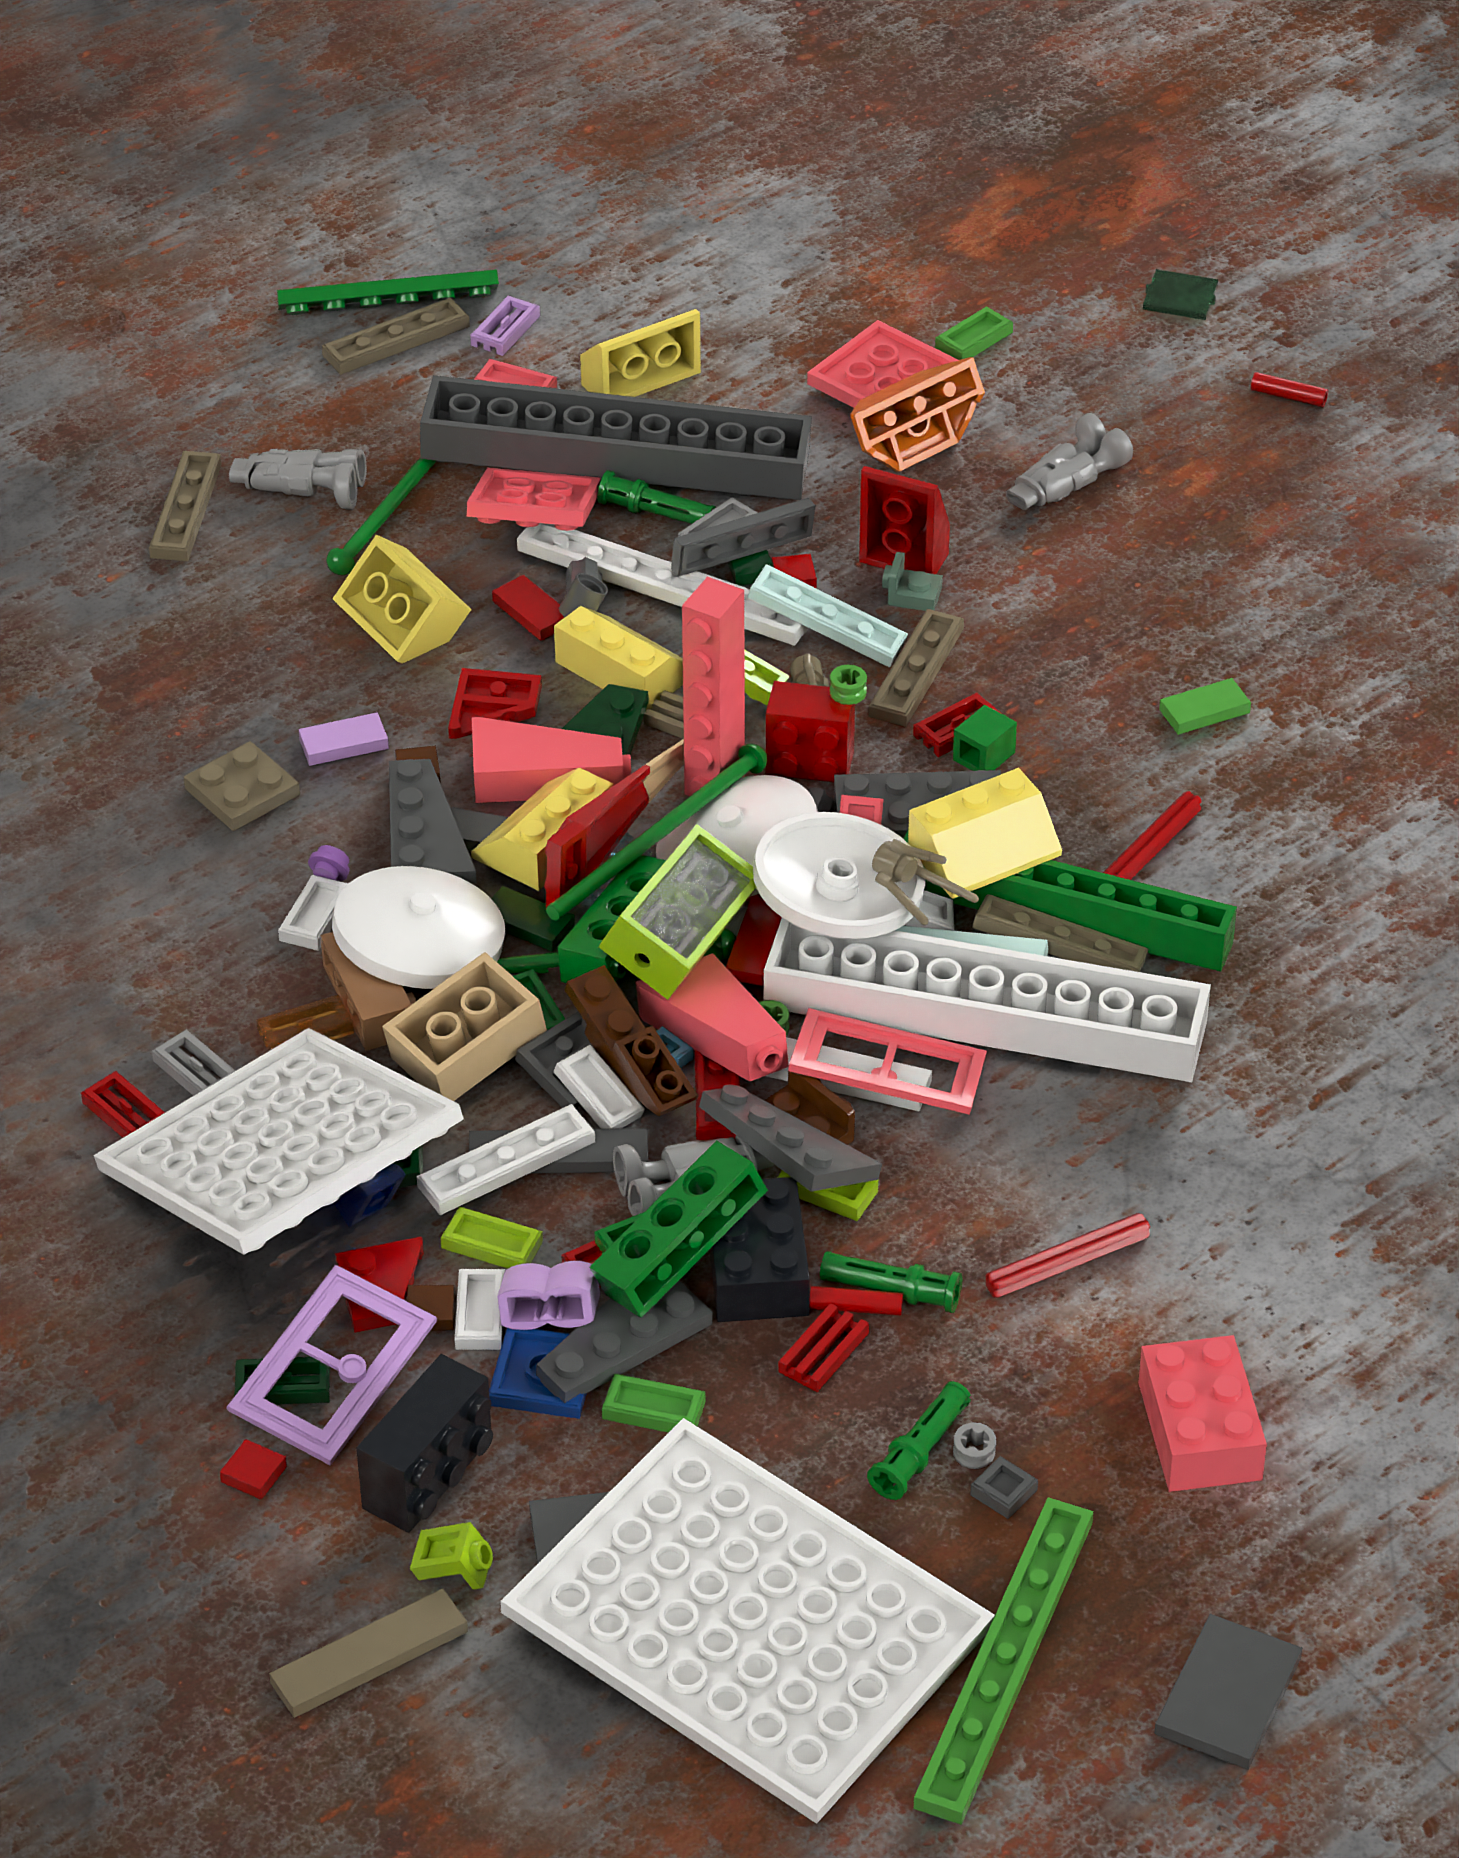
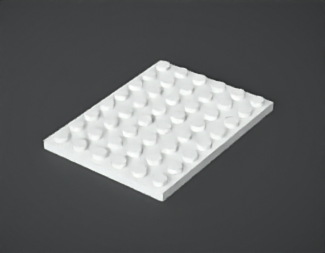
M684 1418L501 1600L502 1614L816 1824L987 1635L995 1617L993 1613Z

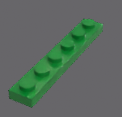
M495 269L277 290L278 310L286 309L287 315L305 314L309 312L308 307L323 306V311H339L345 309V304L358 302L360 303V308H372L381 306V300L396 299V304L417 303L418 297L433 296V301H442L448 298L454 299V293L469 292V297L472 298L491 295V290L497 289L499 285L498 272Z

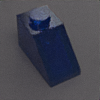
M392 1163L376 1173L373 1179L360 1183L340 1195L334 1204L348 1226L351 1227L387 1207L406 1174L401 1167Z

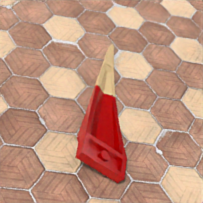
M684 739L569 815L558 831L547 840L545 848L547 877L544 885L546 890V908L607 861L625 833L650 801L684 765Z

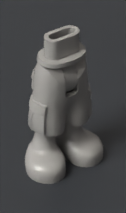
M1087 413L1076 423L1075 429L1078 440L1076 445L1073 446L1071 443L1058 444L1046 453L1040 461L1016 478L1015 486L1006 491V497L1009 502L1022 510H1026L1032 505L1043 506L1046 502H1058L1068 496L1070 492L1079 490L1096 481L1098 473L1108 469H1117L1129 462L1133 456V446L1129 437L1119 428H1114L1106 433L1101 420L1095 414Z
M271 449L260 455L258 453L251 454L249 459L235 458L229 471V480L232 483H245L247 489L255 488L257 490L283 492L284 494L299 496L315 495L317 486L326 487L333 490L336 502L340 508L353 510L357 502V487H363L366 479V457L362 449H344L341 452L323 454L320 449L294 451Z
M738 1136L735 1139L729 1137L699 1143L692 1141L670 1145L662 1151L661 1160L652 1162L641 1161L634 1147L628 1144L614 1147L613 1165L618 1187L622 1196H627L628 1208L632 1216L645 1212L716 1140L752 1161L756 1170L772 1167L774 1163ZM664 1180L668 1182L665 1184L653 1185Z

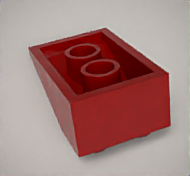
M864 466L861 470L859 562L885 569L886 565H892L896 552L905 553L904 570L937 574L949 555L950 522L938 485Z

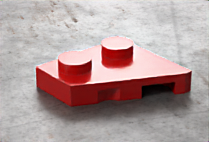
M462 668L448 726L449 739L472 735V717L519 722L536 717L542 689V676Z
M420 1236L335 1253L336 1265L405 1300L408 1296V1285H413L415 1281L414 1271L418 1260H422L424 1254L423 1240ZM345 1298L354 1333L396 1325L390 1320Z

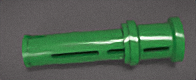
M610 470L604 473L597 493V501L600 504L606 505L610 502L627 507L628 512L634 514L644 510L689 524H693L716 508L713 505H706L677 495L651 489L641 479H637L634 482L617 477L615 472Z
M826 1251L820 1267V1280L838 1282L875 1291L903 1293V1300L907 1301L910 1305L923 1302L943 1306L945 1312L949 1313L955 1312L962 1289V1273L954 1271L951 1275L927 1271L924 1265L921 1264L903 1268Z
M947 1382L938 1397L921 1415L912 1429L906 1435L894 1438L888 1446V1455L882 1462L874 1463L867 1472L869 1484L878 1494L890 1500L901 1499L907 1491L908 1481L914 1474L921 1473L928 1465L929 1451L941 1439L957 1416L971 1402L969 1398L971 1395L967 1388L958 1382Z

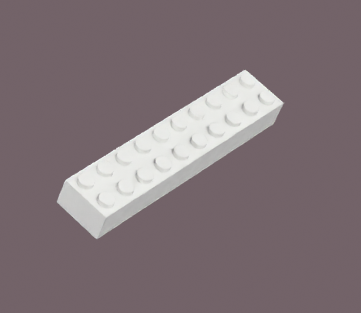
M784 918L781 919L764 968V1001H779L788 1008L789 1012L806 1015L808 1008L924 1036L1186 1082L1193 1081L1207 1024L1211 984L896 930L870 938H835L810 932L790 923Z

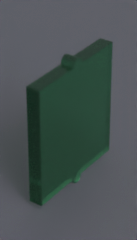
M1156 269L1151 284L1146 285L1143 310L1206 320L1210 306L1216 303L1215 292L1219 279Z

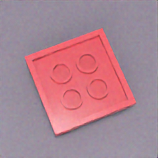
M877 320L808 371L807 384L855 408L859 400L917 372L958 361V359Z
M487 467L467 501V517H477L479 522L488 524L498 523L501 520L516 521L517 525L523 527H535L539 523L555 524L554 527L559 530H575L578 527L584 526L597 500L601 477Z

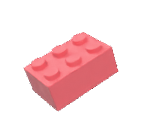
M1234 1335L1142 1346L1138 1383L1168 1491L1173 1492L1262 1481L1267 1443Z

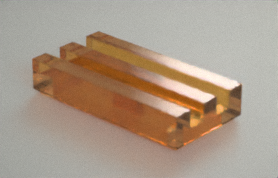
M338 994L256 1019L257 1030L260 1036L263 1035V1042L266 1047H269V1051L307 1028L332 1040L354 1033L353 1021Z

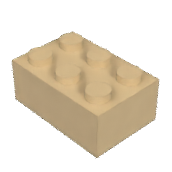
M486 952L482 953L382 1026L391 1058L420 1085L452 1101H455L516 1056L519 1048L547 1031L540 1000Z

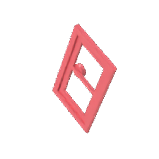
M808 1008L788 1071L970 1115L987 1051ZM826 1032L888 1046L882 1067L873 1069L870 1074L817 1061ZM897 1048L959 1063L951 1092L897 1080V1074L890 1070Z

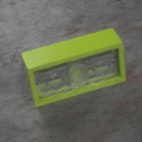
M696 824L618 917L598 947L668 1000L756 890L753 866Z

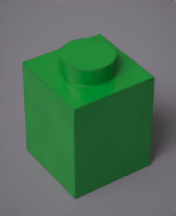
M983 705L954 729L953 761L972 771L995 770L1015 753L1017 722Z

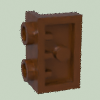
M788 1071V1085L764 1100L846 1145L854 1141L855 1111L845 1098L838 1097L824 1086L819 1078Z

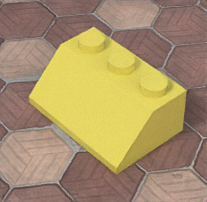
M697 309L599 343L580 354L581 385L588 392L636 397L701 373L700 312Z
M375 535L333 597V600L397 662L402 664L450 642L471 611L469 606L407 548L378 535Z
M580 606L554 625L556 663L601 689H604L608 684L648 691L649 702L646 711L652 709V704L655 700L660 701V695L664 690L673 693L683 685V658L609 616Z
M580 767L548 781L471 851V858L539 891L544 887L547 877V856L545 854L547 840L558 831L569 815L610 789L613 783Z
M1019 768L909 810L908 844L915 848L945 856L947 859L945 864L920 859L922 865L927 870L970 892L1062 855V848L1043 796ZM944 889L952 899L958 897V895Z

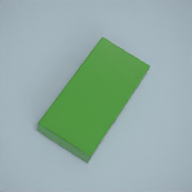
M986 306L935 337V348L958 360L974 357L1013 333V322Z
M1233 678L1160 699L1159 710L1179 735L1250 713L1251 702Z
M614 1374L602 1407V1419L668 1433L683 1418L698 1426L706 1402L705 1391Z

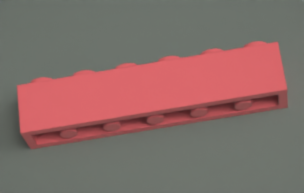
M708 576L682 605L684 791L687 796L694 794L732 763L739 760V749L745 745L744 589Z

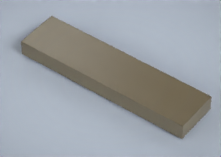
M448 298L322 345V355L342 375L470 327L469 316L452 298Z
M183 451L149 546L150 558L189 561L222 465L221 454Z
M931 609L925 611L870 703L869 717L907 727L964 630V618Z
M987 894L975 915L972 927L993 935L1044 939L1048 941V954L1065 960L1135 972L1141 971L1149 950L1137 944Z
M442 1588L269 1673L270 1684L293 1718L467 1633V1621Z

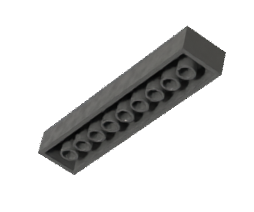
M433 375L420 421V459L601 478L607 470L615 472V476L634 482L637 479H641L648 484L664 485L667 487L675 486L704 491L739 493L741 495L801 500L810 453L812 416Z

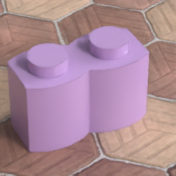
M568 1261L549 1268L541 1264L526 1263L515 1265L505 1270L497 1296L501 1325L515 1330H530L541 1327L546 1323L557 1327L573 1328L592 1322L600 1297L599 1283L589 1268L592 1264L583 1261Z

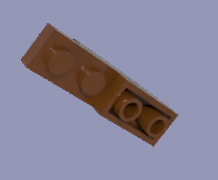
M605 965L567 981L565 992L587 1024L584 1034L600 1057L638 1101L660 1117L697 1100L698 1094L653 1025L645 1028Z

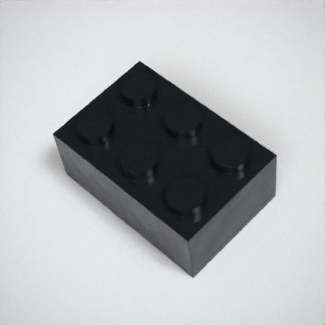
M792 1177L762 1179L768 1191L709 1249L717 1322L809 1316L810 1277L797 1181Z
M443 1354L437 1357L356 1447L362 1509L407 1533H410L421 1519H427L432 1514L438 1499L449 1487H455L460 1482L466 1467L477 1455H483L492 1442L491 1400L489 1399L487 1376Z

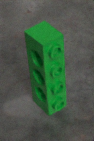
M641 855L614 877L558 946L561 982L567 983V981L603 965L606 966L615 982L625 976L628 969L598 946L618 917L666 860Z
M716 1140L589 1268L606 1296L642 1318L768 1189L752 1161Z

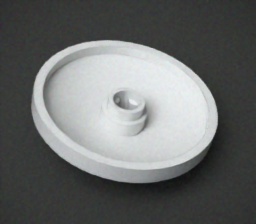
M770 775L742 777L660 840L656 846V858L667 860L695 825L698 824L753 866L757 846L770 828L785 819L801 814L818 812V809L811 794L802 785L793 780ZM757 888L751 896L759 894Z
M836 812L801 814L785 819L770 828L757 846L753 864V878L760 896L773 911L800 928L829 937L861 939L895 931L913 917L886 887L875 882V877L878 873L872 868L873 857L877 849L884 842L897 839L908 846L910 845L899 835L876 822ZM914 857L918 865L923 867L921 860ZM914 874L910 881L906 883L900 881L896 884L919 908L924 893L925 879Z
M415 866L382 868L355 878L338 895L332 919V930L336 943L346 957L355 965L377 978L412 988L434 989L484 952L497 962L502 953L505 937L503 916L493 900L482 890L455 875Z

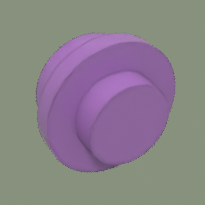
M320 846L316 852L310 855L308 865L316 876L344 881L350 871L348 867L349 857L343 851L333 846Z

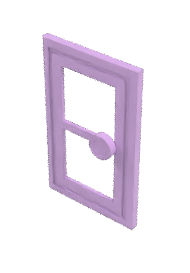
M335 1265L226 1408L236 1416L331 1466L437 1322V1317ZM341 1296L399 1325V1328L367 1371L366 1362L359 1355L349 1354L339 1360L307 1343ZM300 1351L337 1370L339 1377L343 1381L357 1383L323 1430L264 1399Z

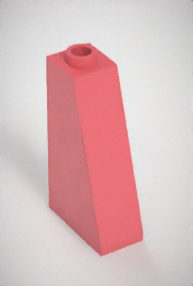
M472 717L475 803L527 801L548 781L579 767L613 783V786L631 774L630 754L622 755L621 738L483 717Z
M713 953L701 958L668 1000L642 980L635 982L639 1016L644 1022L651 1026L653 1025L656 1029H660L663 1026L691 1046L693 1050L700 1052L702 1055L749 1082L789 1067L785 1030Z

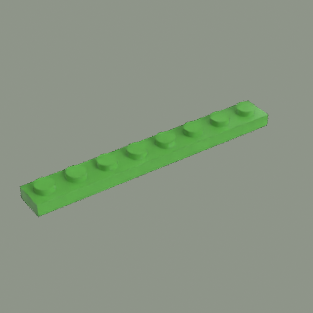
M1047 1498L914 1796L915 1810L962 1825L1092 1526L1094 1511Z

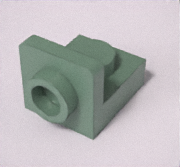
M896 552L892 565L885 566L882 579V588L888 589V605L922 611L927 609L935 611L942 590L943 575L904 570L905 553Z

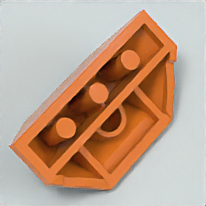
M968 357L917 372L859 400L850 417L861 450L895 472H900L959 443L973 416L977 403H980L985 391L974 358Z

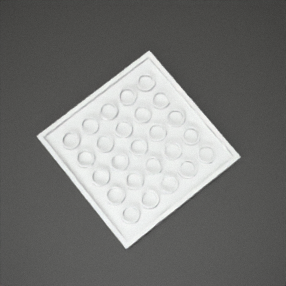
M307 1028L94 1155L99 1171L245 1255L248 1252L261 1248L267 1240L285 1229L297 1226L302 1222L303 1218L322 1206L334 1203L339 1199L340 1195L356 1185L373 1179L376 1173L395 1161L407 1158L413 1150L429 1140L444 1135L450 1127L459 1123L464 1118L458 1103Z

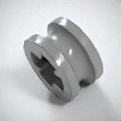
M973 1422L958 1428L954 1435L953 1455L956 1461L970 1469L983 1468L992 1463L996 1448V1436L993 1430L987 1425ZM972 1442L975 1446L983 1444V1450L978 1451L974 1446L966 1448V1443Z

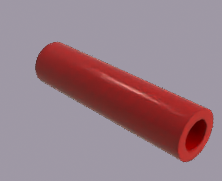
M1255 372L1251 382V390L1319 407H1324L1328 398V389L1264 373Z
M811 1286L809 1309L825 1310L832 1303L838 1306V1311L901 1316L903 1293Z

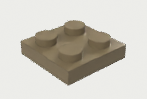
M251 741L184 776L185 789L232 831L243 827L300 795L299 782Z

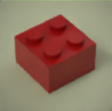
M774 681L766 710L767 764L765 775L834 782V775L849 774L854 754L855 704L847 705L836 702L831 698L830 687Z

